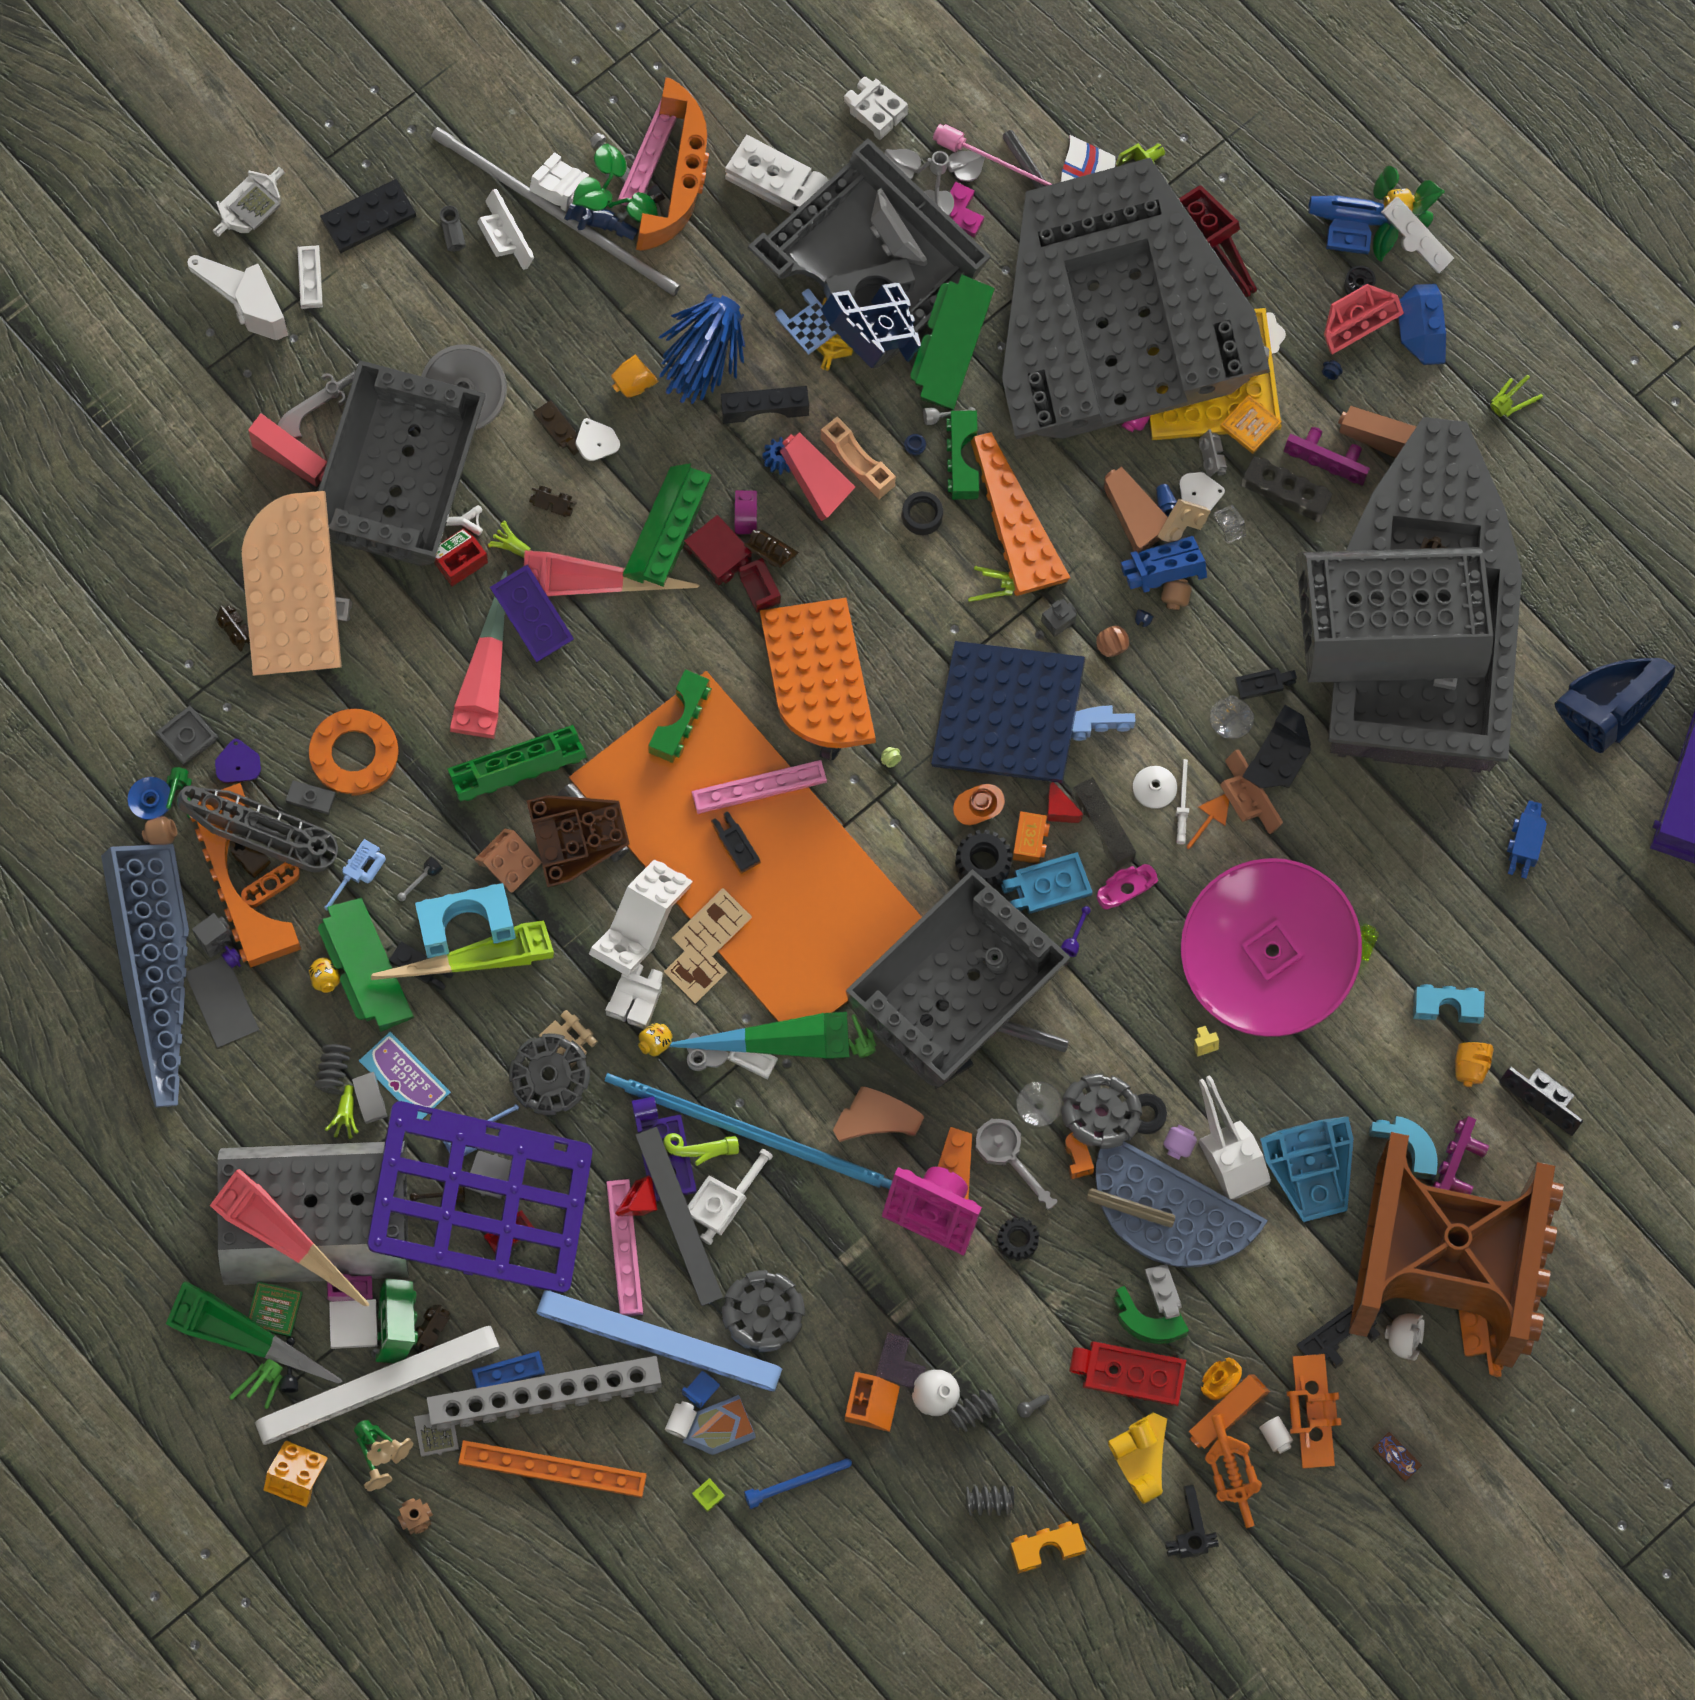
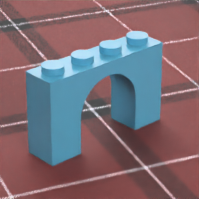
M503 883L492 884L479 889H470L461 893L448 894L439 898L425 899L415 903L427 959L450 954L445 935L446 926L453 917L461 913L473 912L485 917L490 925L494 943L516 939Z

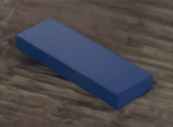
M539 1351L472 1370L476 1388L545 1375Z

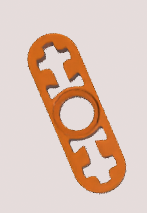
M284 862L245 887L241 893V898L251 908H256L297 882L300 877V870L298 867ZM289 868V870H294V875L292 877H290L289 875L284 876L286 874V869ZM277 874H280V877H283L282 879L284 883L281 884ZM267 880H275L277 882L276 888L267 890L264 887ZM260 886L265 895L262 896L257 887ZM251 893L255 895L256 900H247V894Z

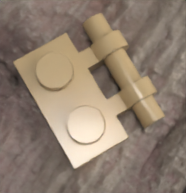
M568 1010L561 1014V1017L566 1021L564 1025L561 1026L555 1020L539 1035V1037L547 1033L563 1035L568 1041L571 1042L573 1040L576 1042L585 1055L587 1051L582 1046L586 1042L591 1047L598 1043L593 1037L594 1033L589 1028L585 1029L579 1023L580 1019L575 1014L572 1015ZM572 1028L580 1035L577 1040L568 1033ZM559 1047L557 1053L564 1055L566 1049ZM577 1062L570 1063L571 1068H572Z

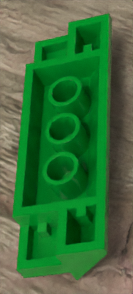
M691 463L670 467L623 572V577L640 583H644L645 580L664 587L683 548L684 540L687 539L701 507L703 496L711 480V474L691 468Z
M571 725L447 768L458 800L461 802L463 800H472L484 793H493L498 788L504 786H513L527 778H536L539 774L547 771H556L561 766L579 763L582 759L587 758L579 740L578 733L574 726Z

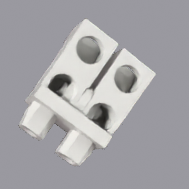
M863 77L857 84L858 89L862 92L857 95L852 90L848 91L844 95V102L850 107V114L861 123H864L874 132V136L881 140L893 129V125L896 126L908 115V104L882 85L879 80L871 81Z
M553 153L544 163V166L542 165L532 176L530 191L555 205L561 206L562 210L567 211L573 202L577 185L582 179L589 177V174L582 173L579 169L568 166L561 161V156Z
M639 964L629 976L622 973L605 1011L607 1016L626 1022L627 1019L628 1024L646 1029L649 1026L662 991L663 973L651 969L647 979L640 976L643 965Z

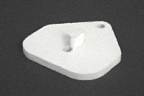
M588 418L582 421L575 444L584 459L596 461L618 451L620 441L612 428Z
M1203 472L1185 474L1182 476L1179 484L1182 500L1204 506L1210 511L1225 493V489Z

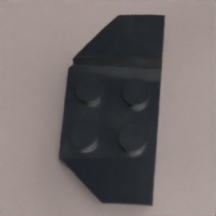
M1284 705L1275 720L1272 730L1242 778L1259 788L1276 786L1290 788L1311 751V742L1302 714Z

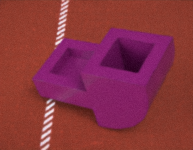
M735 490V534H751L754 529L757 531V491Z
M342 1274L366 1300L373 1299L372 1276ZM327 1282V1300L332 1302L355 1301Z

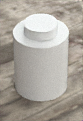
M684 1401L681 1404L676 1403L665 1431L679 1438L686 1439L697 1414L693 1410L694 1406Z
M1279 1416L1259 1427L1273 1452L1278 1451L1281 1454L1291 1448L1290 1443L1293 1442V1439Z

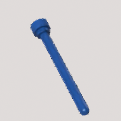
M846 1458L761 1491L752 1488L744 1491L745 1499L749 1508L753 1509L758 1507L759 1503L763 1502V1499L849 1468L852 1465V1461Z

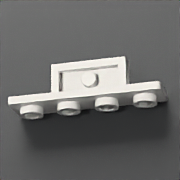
M494 189L486 199V204L492 215L480 217L477 223L496 257L514 253L522 269H528L534 259L533 252L527 245L498 190Z

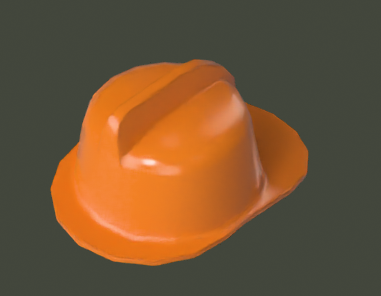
M992 784L976 786L958 795L953 805L954 815L959 822L965 825H974L991 819L1002 811L1005 803L1004 795L1001 789Z

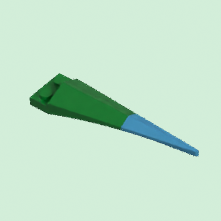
M847 1012L815 1014L671 1042L669 1047L822 1059L850 1058Z

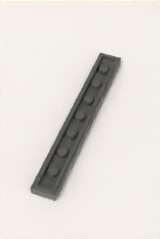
M654 1127L636 1134V1139L701 1306L722 1299L721 1290L658 1128Z

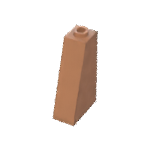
M1350 406L1347 413L1343 411L1338 421L1341 424L1340 433L1394 458L1398 456L1416 426Z
M1122 466L1116 471L1115 469L1111 470L1105 476L1104 490L1134 552L1137 551L1139 554L1160 540L1158 534L1168 517Z

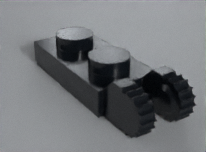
M727 811L723 816L730 827L729 829L724 831L716 818L711 820V823L742 874L761 863V860L740 826L735 823Z
M400 942L389 961L393 965L401 967L426 960L427 956ZM452 972L440 973L445 978L451 979L454 975ZM434 974L414 976L440 990H444L446 987L442 981L433 977Z

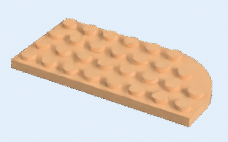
M316 491L282 496L269 503L256 515L246 532L242 545V564L253 676L342 668L326 492Z

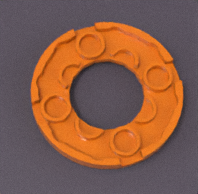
M363 709L342 710L327 717L316 728L309 746L310 763L319 781L334 792L351 794L352 796L370 793L384 785L392 776L399 755L397 739L391 726L379 715ZM348 732L364 733L373 740L375 745L373 761L366 768L359 771L341 769L332 757V747L335 741L341 735Z

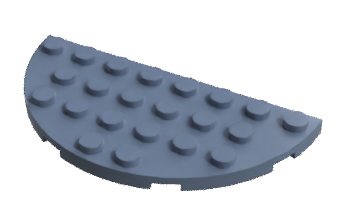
M1125 1141L1119 1147L1099 1150L1095 1174L1096 1190L1175 1215L1174 1225L1170 1228L1101 1205L1102 1211L1115 1233L1132 1249L1153 1261L1176 1267H1202L1224 1261L1236 1255L1253 1242L1268 1221Z

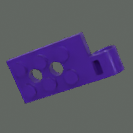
M654 1096L632 1101L638 1134L657 1127L662 1141L668 1134L676 1133L682 1137L684 1146H687L681 1115L658 1119ZM671 1141L673 1145H678L676 1141ZM671 1154L669 1159L676 1172L683 1195L697 1193L690 1157ZM643 1157L646 1176L649 1175L651 1177L647 1164ZM653 1182L655 1199L658 1201L660 1198Z

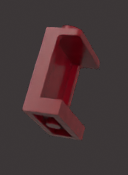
M716 515L684 540V549L689 555L693 553L714 576L715 583L718 586L723 582H729L740 567L751 563L752 552L744 546L740 538L719 515Z

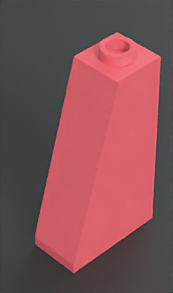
M260 413L248 429L252 447L317 487L322 481L327 461Z
M800 432L794 436L790 434L782 442L784 447L780 450V453L816 515L823 521L833 513L853 491L855 486Z

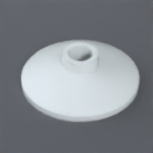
M1150 766L1142 769L1136 775L1133 782V793L1138 802L1143 806L1159 809L1166 807L1174 800L1177 793V782L1173 774L1167 769L1159 766ZM1158 782L1160 786L1155 788L1152 786V783Z

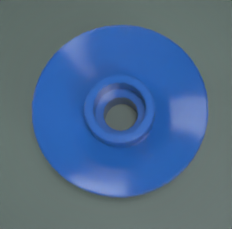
M142 778L130 788L128 805L131 811L141 819L151 820L161 817L169 810L166 808L171 789L160 778ZM154 798L155 802L153 804H148V799Z

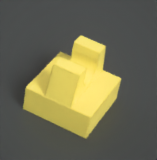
M1206 1026L1197 1028L1198 1034L1194 1043L1197 1057L1219 1050L1217 1033L1209 1034Z

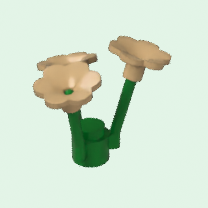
M363 1420L355 1426L354 1432L358 1436L356 1441L360 1445L370 1468L369 1474L371 1479L364 1484V1487L367 1491H373L385 1487L386 1484L392 1481V1477L388 1473L380 1475L378 1469H375L374 1466L388 1463L390 1459L395 1464L399 1463L401 1459H404L409 1454L413 1442L410 1438H406L401 1443L396 1439L392 1440L381 1431L378 1425L373 1426L369 1420ZM377 1435L382 1437L384 1441L381 1443L376 1442ZM365 1444H372L371 1450L369 1452Z

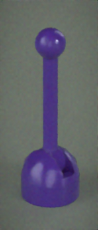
M1088 906L1082 908V916L1073 937L1065 939L1060 947L1070 957H1076L1080 946L1076 939L1086 915L1091 911Z

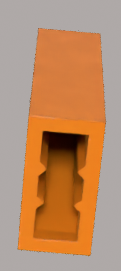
M1249 1374L1189 1431L1192 1435L1191 1441L1198 1448L1201 1446L1204 1449L1209 1448L1218 1439L1211 1416L1220 1414L1225 1431H1227L1270 1391L1254 1374Z

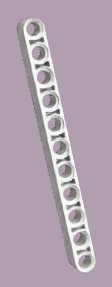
M486 1326L262 1417L255 1422L263 1445H267L495 1352L500 1347L492 1327Z

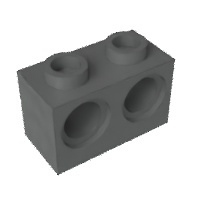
M215 913L192 928L198 944L210 959L225 949V946H229L232 943L230 938L232 932L229 929V925L222 916L218 919Z

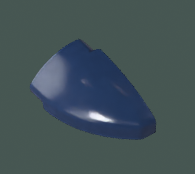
M1639 658L1618 661L1598 667L1574 680L1569 685L1568 691L1555 702V708L1562 720L1582 742L1594 751L1603 753L1614 742L1620 743L1647 714L1673 679L1675 666L1661 658Z

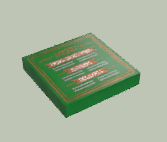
M257 1282L248 1318L273 1334L291 1337L303 1292Z

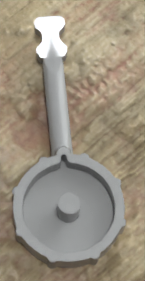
M991 1118L977 1129L975 1150L987 1164L1006 1165L1010 1163L1038 1196V1201L1045 1203L1047 1210L1052 1209L1057 1204V1199L1050 1197V1192L1045 1191L1016 1157L1020 1152L1021 1133L1010 1120Z

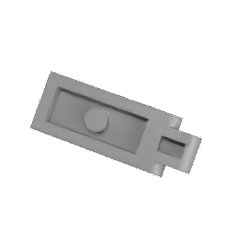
M1168 1265L1145 1269V1275L1158 1312L1164 1313L1166 1319L1180 1316L1179 1309L1182 1308Z

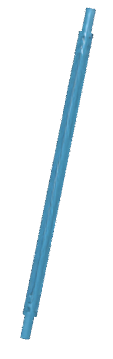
M609 1073L605 1077V1082L623 1088L625 1092L640 1098L654 1096L656 1104L878 1188L882 1186L890 1189L892 1180L884 1178L885 1175L637 1081L625 1080Z

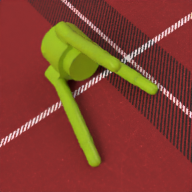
M1526 375L1506 395L1504 393L1513 382V379L1510 378L1498 395L1491 400L1490 407L1499 417H1502L1504 414L1506 417H1509L1513 412L1543 398V395L1540 394L1511 408L1513 401L1510 397L1530 378L1529 375Z
M978 566L974 567V570L981 571L983 576L1001 579L1000 587L1005 588V590L968 598L969 602L1003 595L1012 596L1015 586L1013 579L1009 577V572Z

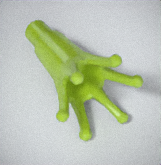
M505 520L502 521L500 525L507 535L501 532V530H497V533L503 538L496 534L493 535V538L501 542L490 541L488 547L506 549L524 558L525 550L531 551V548L512 533Z
M351 1085L345 1086L337 1112L328 1127H325V1131H328L337 1122L335 1138L338 1137L343 1124L347 1127L349 1139L353 1138L351 1126L354 1133L357 1134L359 1132L356 1129L353 1118L354 1097L352 1095L354 1087Z

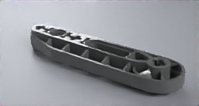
M186 786L177 797L178 808L190 815L211 833L303 870L314 873L325 871L331 867L337 857V842L330 832L234 792ZM222 797H228L230 799L235 800V802H232ZM238 802L243 803V804H245V805H248V806H250V807H253V808L256 809V811H255V810H252V809H250V808H247V807H245V806H242V805L238 804ZM206 805H211L215 810L207 809ZM259 810H260V811H263V812H265V813H268V814H270V815H273V816L277 817V819L272 818V817H270V816H267V815H265V814H262V813L259 812ZM280 819H283V820H285V821H287V822H290V823H292V824H295V825L298 826V828H297V827H294V826H292V825H289V824H287V823H284V822L280 821ZM212 824H215V825L220 826V827L225 828V829H224V830H221V829H219V828H216V827L213 826ZM227 830H230V831H232V832H235V833H237V834H240V835H242V836H245L246 838L244 839V838H241V837L236 836V835H234V834H231V833L227 832ZM248 838H250V839H252V840H255V841H257V842H260V843H262V844H265V845H267V846L264 847V846H261V845L256 844V843H254V842H251V841L248 840ZM269 847H272V848H275V849L280 850V851H282V852H285V853H287V856L284 855V854H281V853H279V852H276V851H274V850H271V849H269ZM326 851L332 853L333 859L323 857ZM320 861L321 866H316L315 863Z

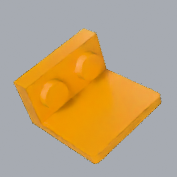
M285 1441L267 1471L264 1491L307 1507L311 1499L313 1485L328 1458Z

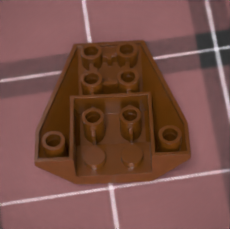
M553 795L526 800L547 887L571 882L630 845L620 803L617 800Z

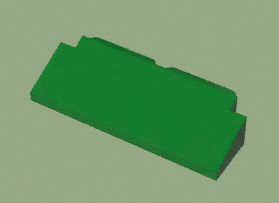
M962 274L958 284L949 281V284L943 283L940 286L928 321V327L933 332L931 335L923 337L910 375L916 385L923 387L920 395L922 401L954 411L995 288Z
M362 898L328 906L327 909L330 917L322 919L323 923L318 926V931L336 969L343 968L345 971L341 975L340 981L356 1018L359 1020L366 1019V1021L375 1018L380 1032L413 1019L414 1016L397 978L371 980L373 973L393 968Z

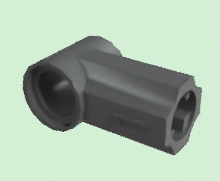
M447 205L440 211V222L447 250L453 252L460 251L466 247L459 212L454 206ZM447 216L455 217L452 221L445 220Z

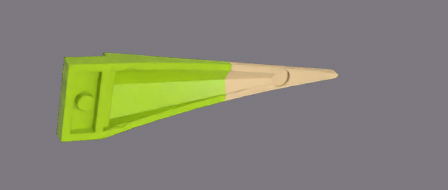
M544 920L523 923L514 927L516 939L494 943L493 938L489 937L449 952L450 954L373 973L371 980L531 965L532 961L554 958V951Z

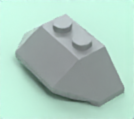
M882 188L877 190L871 216V232L876 239L878 237L881 238L884 243L881 247L887 256L891 255L893 259L900 260L907 258L910 264L927 265L926 257Z

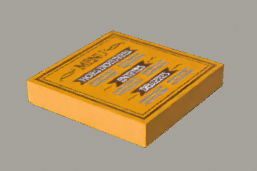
M1248 395L1221 423L1220 428L1254 454L1281 425L1282 421Z

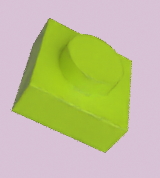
M710 1478L692 1493V1496L707 1512L725 1497Z

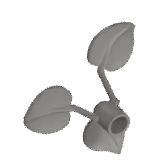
M885 150V155L910 179L913 178L914 172L919 174L930 165L931 172L937 175L935 191L926 190L924 192L948 216L953 210L954 199L950 192L939 191L941 175L948 168L950 173L954 172L957 179L966 182L973 181L979 177L985 160L984 156L973 151H958L949 157L945 152L937 151L932 155V159L928 158L927 162L921 166L919 155L912 150Z

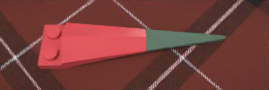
M506 570L503 572L501 580L507 577ZM494 597L456 700L450 732L490 739L495 737L499 717L505 615L496 597Z

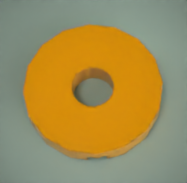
M1224 1358L1226 1361L1221 1362L1219 1360L1207 1370L1203 1376L1202 1382L1204 1385L1203 1387L1201 1386V1391L1208 1399H1221L1236 1387L1242 1375V1367L1236 1360Z

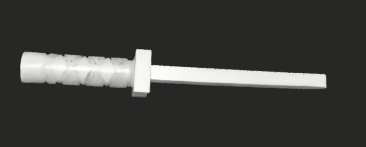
M1187 759L1183 760L1181 808L1177 807L1176 816L1178 817L1177 844H1185L1186 821L1189 813V808H1185Z

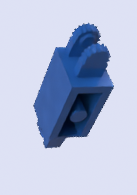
M1528 801L1524 813H1521L1519 819H1514L1512 832H1515L1513 840H1509L1507 852L1510 853L1508 874L1513 875L1517 862L1524 864L1521 878L1526 879L1530 866L1535 867L1538 861L1547 825L1544 818H1541V803Z

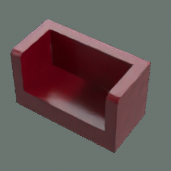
M763 558L738 569V576L756 613L781 603V595Z

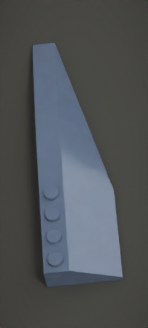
M174 845L110 847L101 855L121 971L138 1049L155 1108L177 1106L180 1078L178 1076V1069L181 1062L179 1053L180 1044H182L181 1025L183 1024L185 997V957L187 956L188 949L186 947V939L189 928Z

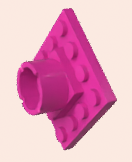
M898 1167L892 1180L882 1217L964 1256L982 1207L973 1200L964 1199L968 1191L966 1182L956 1173H950L948 1169L931 1167L922 1179L912 1171L903 1170Z

